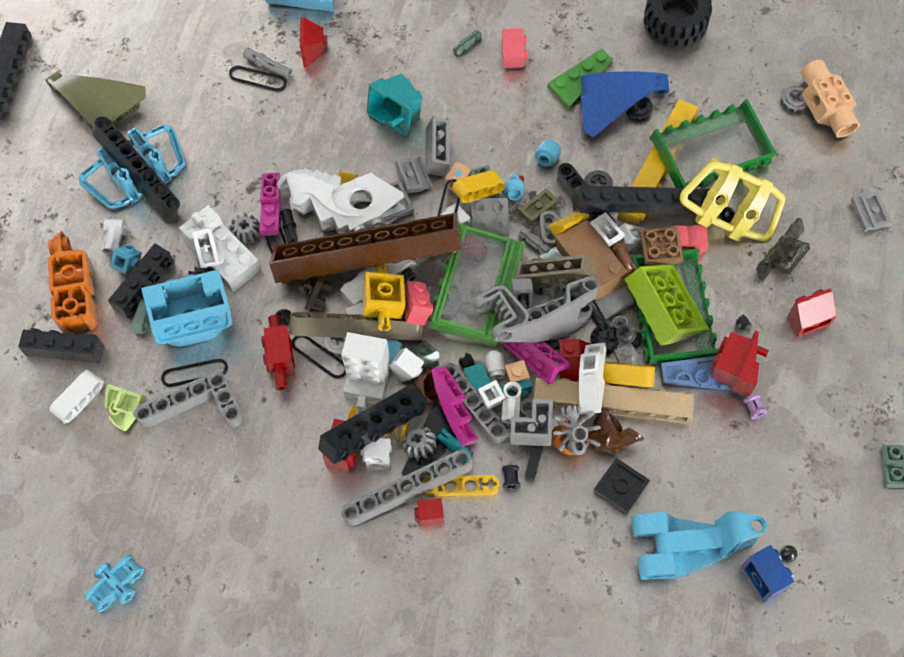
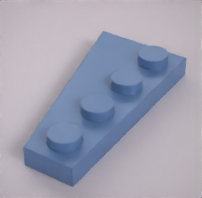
M715 356L660 364L663 384L732 391V387L711 378L713 371L710 368Z

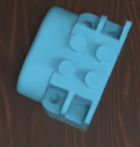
M219 269L198 275H188L177 280L170 279L164 283L141 288L153 336L158 344L167 343L172 346L182 347L211 340L218 336L223 329L232 325L231 312Z

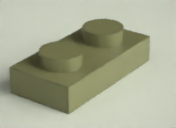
M545 188L519 209V214L532 225L540 218L544 211H549L556 206L558 199Z

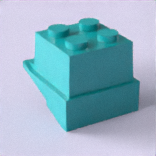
M402 73L386 80L381 78L369 84L366 113L381 124L386 123L405 137H408L410 125L417 122L420 118L422 95Z

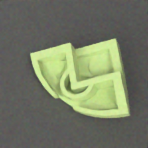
M108 384L105 392V408H108L112 417L109 416L108 418L113 425L126 431L136 419L134 417L135 408L144 403L146 396Z

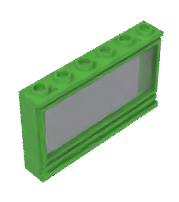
M461 222L462 250L447 254L451 257L449 261H445L443 271L446 274L445 277L441 276L438 284L441 291L440 294L436 293L433 304L436 307L428 317V321H431L429 328L496 348L498 342L493 338L491 330L496 325L502 323V321L498 319V315L495 314L494 310L478 312L473 305V301L477 296L499 285L507 287L512 293V279L516 277L518 262L521 261L525 242H519L463 225L464 223Z

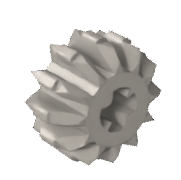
M244 213L243 217L237 215V220L232 219V225L229 226V230L240 242L243 241V244L246 245L248 241L253 243V238L259 239L260 222L252 214L247 216Z
M421 425L417 429L412 427V431L405 432L406 437L402 438L403 450L411 459L415 457L419 461L421 456L427 459V454H433L432 448L437 447L436 437L428 427L423 428Z

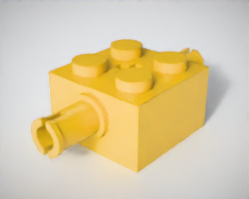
M383 264V270L382 266L376 267V273L365 272L362 284L363 317L378 318V329L380 331H383V325L385 331L391 329L390 319L401 320L406 305L404 275L388 274V266L386 264Z

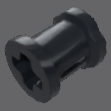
M503 466L501 468L504 473L503 488L509 490L520 488L521 484L518 482L519 466Z

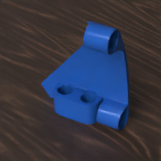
M622 71L591 73L581 76L584 132L591 137H595L605 127L653 92V94L658 95L668 93V75L656 72Z

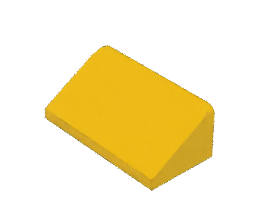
M572 213L550 224L549 228L554 236H557L589 218V214Z

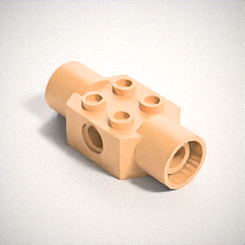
M815 60L807 64L801 70V75L808 86L802 93V96L817 123L831 126L838 138L853 133L860 125L852 111L857 104L841 76L831 74L823 60Z

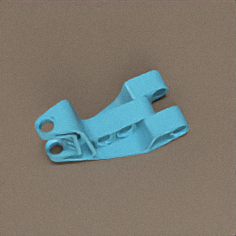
M737 511L726 512L715 520V525L675 518L667 512L634 515L631 517L634 537L654 538L657 554L637 557L640 579L680 578L752 547L757 542L758 537L765 532L767 528L766 520L759 515ZM751 522H760L762 530L756 531L751 527Z

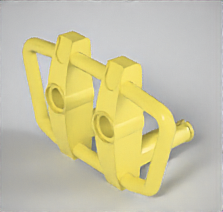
M716 157L710 159L709 163L682 190L680 194L682 205L697 214L695 220L698 224L708 227L712 223L725 229L728 238L737 242L743 236L761 242L770 240L775 233L785 203L784 194L773 186V183L769 180H765L762 177L756 178L742 171L743 169L738 165H734L731 162H728V164L721 162ZM713 170L718 179L708 191L700 208L688 200L687 197ZM739 180L749 193L738 206L729 224L717 218V216L729 204V200ZM771 193L778 200L767 233L760 234L750 231L751 226L759 219L760 213Z

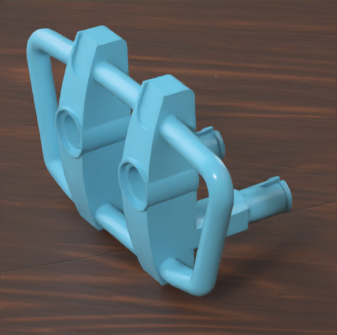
M160 125L144 133H141L135 127L127 132L130 138L128 142L132 146L134 145L140 156L165 185L171 182L172 178L184 168L185 158L175 130L171 126ZM163 132L168 133L178 163L170 171L166 169L161 152L155 149L147 140ZM103 147L96 150L99 159L80 174V185L109 209L120 208L129 203L133 205L141 200L143 194L139 189L136 190L128 170L120 168ZM104 165L112 182L116 184L125 198L111 202L87 182V177Z

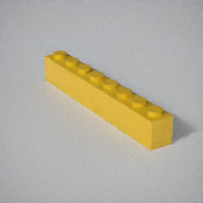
M679 99L661 133L669 125L676 128L684 120H688L689 123L694 122L699 116L697 115L699 107ZM684 144L669 148L675 162L678 157L676 153L682 151ZM655 146L650 151L631 187L662 188L663 184L661 182L663 179L666 180L669 174ZM618 213L617 219L638 226L640 221L644 222L648 213Z

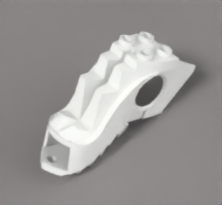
M304 168L288 172L277 183L280 190L291 193L289 204L293 211L302 215L312 210L314 211L323 233L336 229L338 234L389 225L398 217L384 222L383 217L406 209L404 205L399 203L404 198L403 192L376 177L373 173L342 184L341 177L335 174L331 176L326 172L322 173L318 170L311 171ZM367 192L371 194L372 202L367 208L356 209L353 207L361 201L370 202Z

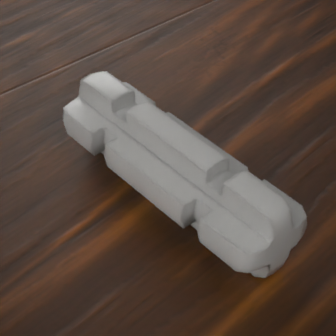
M524 227L518 233L520 238L526 239L525 242L536 251L539 250L538 252L541 255L551 250L533 233L530 234L527 228Z

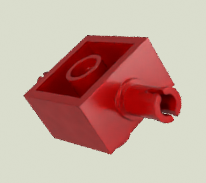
M271 315L268 317L269 328H263L264 336H261L262 347H264L265 351L263 361L264 365H266L267 373H271L272 378L275 379V389L283 391L288 389L287 377L296 376L292 339L287 325L281 326L280 316Z

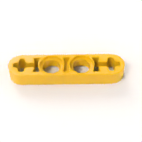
M494 475L459 476L451 480L456 484V488L453 491L446 490L444 487L446 483L441 485L442 491H439V487H436L432 491L423 494L428 497L494 495L499 491L500 482ZM431 476L424 478L422 482H428ZM473 481L476 484V488L471 491L467 490L465 483ZM479 481H482V485H487L488 481H492L496 486H493L491 490L488 486H482V490H479Z

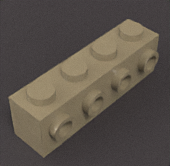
M586 254L518 262L515 279L531 278L533 290L535 288H551L553 286L566 287L567 284L585 277H595L596 264Z

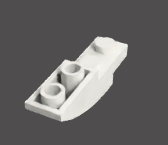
M605 343L585 345V352L581 354L579 369L581 415L589 414L592 411L601 413L605 386L603 379L606 356Z

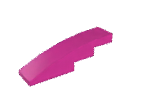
M446 366L433 368L431 372L436 392L451 429L462 447L474 444L478 437L468 424L472 416L462 403L467 397Z

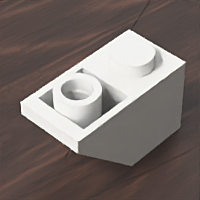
M404 348L397 353L389 367L397 380L404 382L417 378L423 370L421 366L424 361L407 348Z

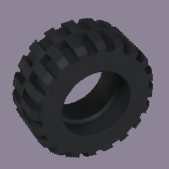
M647 0L644 24L647 31L651 32L650 35L654 39L657 38L658 42L662 44L665 42L668 46L676 45V47H681L683 44L686 46L690 45L692 41L697 42L706 33L712 13V1ZM668 8H681L691 16L676 18L670 16L664 10Z

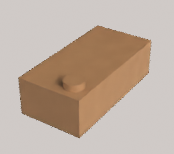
M588 220L555 236V245L562 257L586 254L596 264L594 278L599 281L600 286L594 299L595 301L628 285L625 281V278L628 277V271Z

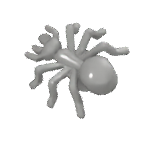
M569 405L565 412L564 408H561L562 416L570 424L562 422L558 416L554 418L557 424L569 428V430L553 432V435L567 434V437L560 443L559 451H563L567 442L568 450L574 455L584 454L586 443L599 447L600 443L587 437L588 431L598 430L601 427L592 426L585 428L581 426L584 421L595 415V412L592 411L577 423V419L581 414L580 406L576 408L573 405L572 410L571 405Z

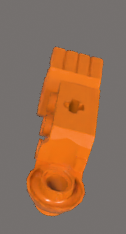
M63 231L55 234L52 240H48V248L51 255L48 257L49 290L52 294L50 299L51 317L63 333L81 332L87 328L92 331L98 324L97 306L91 298V295H94L92 262L85 251H72L69 237H65Z

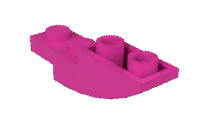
M280 172L262 173L260 236L279 235V227H281V190L277 183L280 180Z

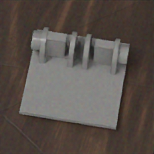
M483 198L471 202L473 228L496 235H509L508 198Z

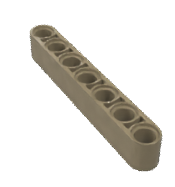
M293 312L290 315L289 333L294 336L346 338L347 332L381 339L421 340L423 325L406 323L405 316H402L401 320L390 319L391 329L389 331H385L384 325L383 331H380L378 329V318L363 317L362 314Z

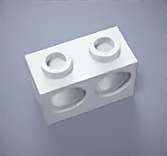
M380 438L377 442H372L361 450V456H363V462L366 463L367 469L391 471L393 454L391 439Z

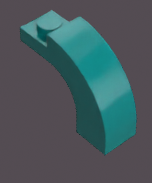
M483 363L464 368V376L477 392L479 388L493 382L488 377ZM531 380L518 382L521 387V398L529 396L532 393L533 387ZM499 385L503 392L505 385ZM513 390L507 392L509 396L517 395ZM503 400L502 403L496 407H502Z

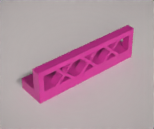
M544 341L500 342L517 358L524 360L525 365L547 384L554 383L558 371L569 369L570 363Z

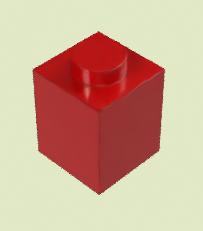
M442 498L417 501L418 508H414L415 520H419L420 526L444 523Z

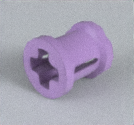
M753 394L743 400L751 412V419L760 418L768 413L760 401V394Z

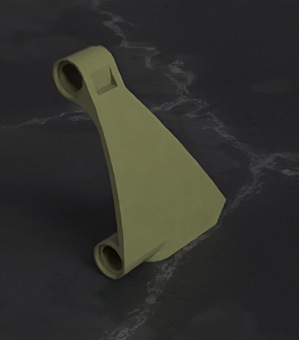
M60 69L45 79L54 92L58 91L85 118L92 131L96 118L106 117L114 125H118L135 113L140 107L139 102L146 98L145 86L96 77L66 75Z

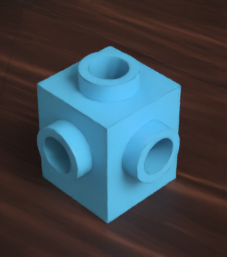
M131 245L113 250L110 267L127 274L139 263L142 252L136 250Z

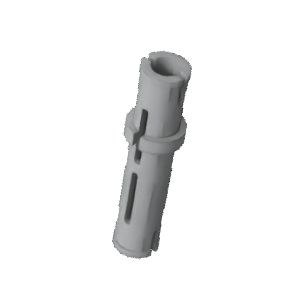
M249 47L244 50L243 57L253 61L257 66H262L286 79L291 77L292 69Z

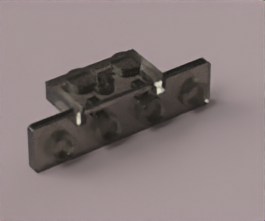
M797 218L789 226V229L779 238L775 246L769 250L765 258L758 263L756 270L760 280L764 281L773 269L790 274L810 250L809 243L797 240L804 232L801 218Z

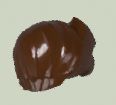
M431 367L423 369L412 383L417 390L427 397L426 403L429 404L439 400L431 372L433 368Z

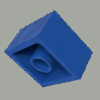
M772 545L749 556L741 566L764 603L785 592L795 582L793 580V573L788 567L784 566L779 551L773 549Z

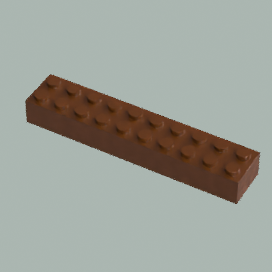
M456 212L274 246L269 265L275 283H288L292 280H306L314 276L323 277L331 273H344L353 269L362 270L370 266L379 267L387 263L396 264L403 260H417L426 256L435 257L439 254L456 253L462 250V230L458 213Z

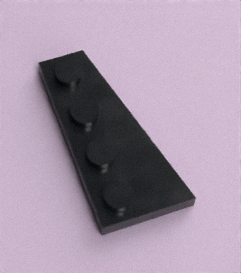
M435 402L423 428L428 427L435 437L437 434H441L439 431L442 428H445L453 437L457 438L451 429L442 406ZM435 438L437 447L432 448L433 454L428 453L427 459L421 456L419 461L415 457L412 459L408 457L401 472L402 476L439 460L448 450V447Z

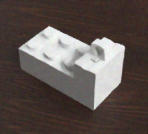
M209 205L200 212H195L191 219L179 227L186 245L197 257L192 231L211 227L217 244L220 264L210 267L213 271L219 269L222 282L232 293L262 270L259 260L223 225L220 216Z
M347 332L342 350V358L347 375L343 392L345 399L357 401V410L364 411L367 403L376 404L385 399L392 371L389 367L391 363L388 343L386 339Z

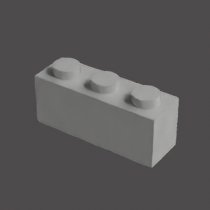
M432 117L426 127L425 173L443 176L450 165V120Z

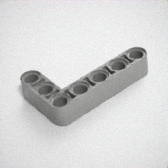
M454 363L443 364L442 367L446 366L449 372L454 373L452 377L457 384L466 388L463 393L467 398L462 403L486 438L495 445H499L510 438L511 424L501 422L502 416L498 418L492 409L487 410L476 389ZM525 399L520 402L519 417L532 418V413H525L523 411L525 408L532 409V399ZM470 401H476L478 404L475 406H470L468 403ZM486 415L490 419L487 421H483L480 419V417ZM498 430L502 434L500 436H494L492 432Z
M218 371L140 404L134 410V417L143 427H150L215 398L228 426L235 428L243 422V415L223 373ZM222 381L220 385H214L215 382ZM204 389L202 393L196 394L197 390ZM186 397L184 401L178 402L179 398ZM224 397H230L228 401L221 402ZM167 405L166 409L160 410L161 406ZM149 413L146 418H141L143 414ZM232 413H237L235 418L229 419Z

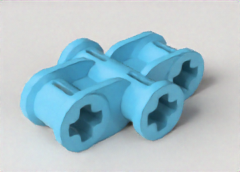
M129 554L123 557L112 569L110 568L111 565L106 562L94 572V576L100 578V580L86 592L84 598L90 600L95 605L98 613L106 610L117 598L119 603L123 605L135 595V590L130 589L129 586L142 576L145 569L142 566L139 567L133 561L132 555Z

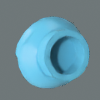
M516 173L512 174L510 179L504 182L506 184L502 191L504 196L514 201L520 199L525 189L524 177Z

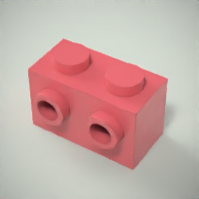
M523 28L502 29L503 68L524 67V60H527V50H524V46H527V36L523 35Z
M407 281L405 286L406 305L404 309L406 323L425 326L429 315L433 312V304L430 303V292L427 291L426 283Z

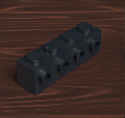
M156 243L153 244L108 299L114 311L127 319L130 318L138 308L140 301L144 299L141 288L156 285L174 263L169 251Z
M31 328L30 330L23 329L18 345L25 356L100 363L104 350V344L94 334L79 335L75 332H68L66 334L56 330L46 332L36 328Z

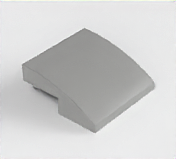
M623 287L596 301L607 321L632 305L634 299ZM591 301L593 313H595L603 321L595 305Z

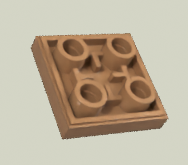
M677 227L640 230L639 234L645 266L683 263L684 259Z

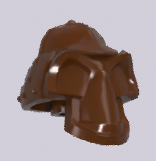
M601 408V413L596 416L591 427L600 426L601 428L588 431V438L600 443L599 447L589 443L597 451L609 452L615 456L619 450L645 439L631 428L623 430L618 419L615 416L613 417L607 408Z

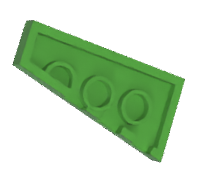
M600 49L548 82L547 87L570 110L573 104L581 98V76L605 72L613 64V59L603 49Z

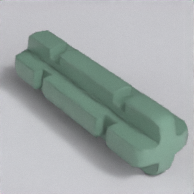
M479 30L473 31L453 46V52L456 55H460L463 50L468 49L475 41L480 40L482 33Z

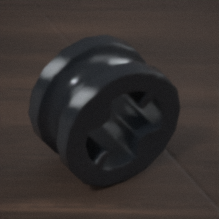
M411 268L405 269L400 274L404 275V286H406L407 281L414 282L417 278V274Z

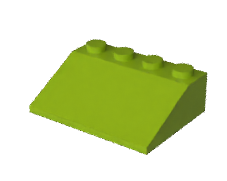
M673 264L642 266L625 278L628 289L635 297L637 306L642 310L647 324L651 327L655 334V339L660 345L672 344L709 330Z

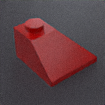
M300 17V51L303 66L308 67L325 53V45H328V36L324 35L323 27L304 17Z
M559 339L558 354L570 363L569 369L559 371L560 379L567 378L571 381L579 382L581 354L585 352V345H590V343L580 339Z

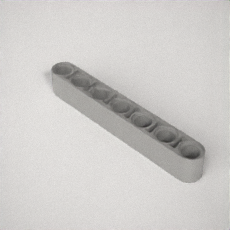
M458 450L345 504L341 509V515L349 525L361 524L469 472L473 467L471 456L465 450ZM460 459H468L464 465L458 464ZM443 467H448L449 470L447 473H440V470ZM424 476H431L428 482H421ZM412 485L411 490L403 491L404 486ZM388 493L394 494L392 499L385 500V496ZM375 502L372 509H366L368 503ZM351 511H356V515L353 518H348V514Z

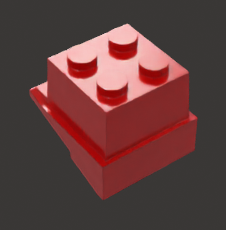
M755 330L751 339L730 332L729 337L724 336L717 352L719 354H716L710 368L713 371L711 378L732 387V391L746 397L751 395L758 382L759 363L756 362L757 354L767 357L769 350L758 346L759 331Z

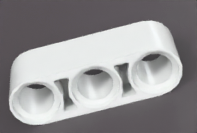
M85 370L51 404L49 411L64 424L69 423L101 391L104 381L91 370Z

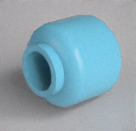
M544 140L535 152L536 160L542 166H553L561 155V148L553 140Z

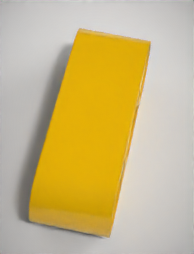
M490 170L457 180L453 184L452 190L462 203H469L499 194L504 190L506 184L495 170Z
M605 362L603 379L605 383L654 387L655 367Z

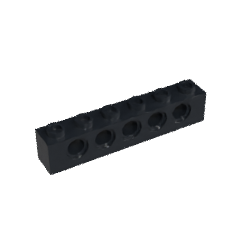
M410 384L320 435L318 450L334 465L341 460L344 461L353 453L363 450L370 443L377 442L385 434L392 433L397 427L407 424L416 416L422 415L426 409L427 397Z

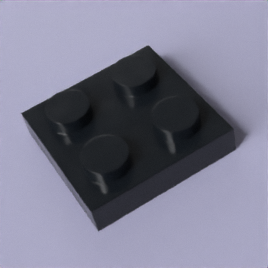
M616 458L593 491L628 514L650 480Z

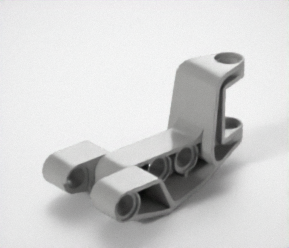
M585 277L567 284L564 296L530 309H525L507 287L499 285L477 296L473 301V305L478 312L494 310L495 314L498 315V319L502 321V323L496 325L491 330V334L496 342H542L566 337L589 322L593 310L591 301L596 298L600 283L594 277Z

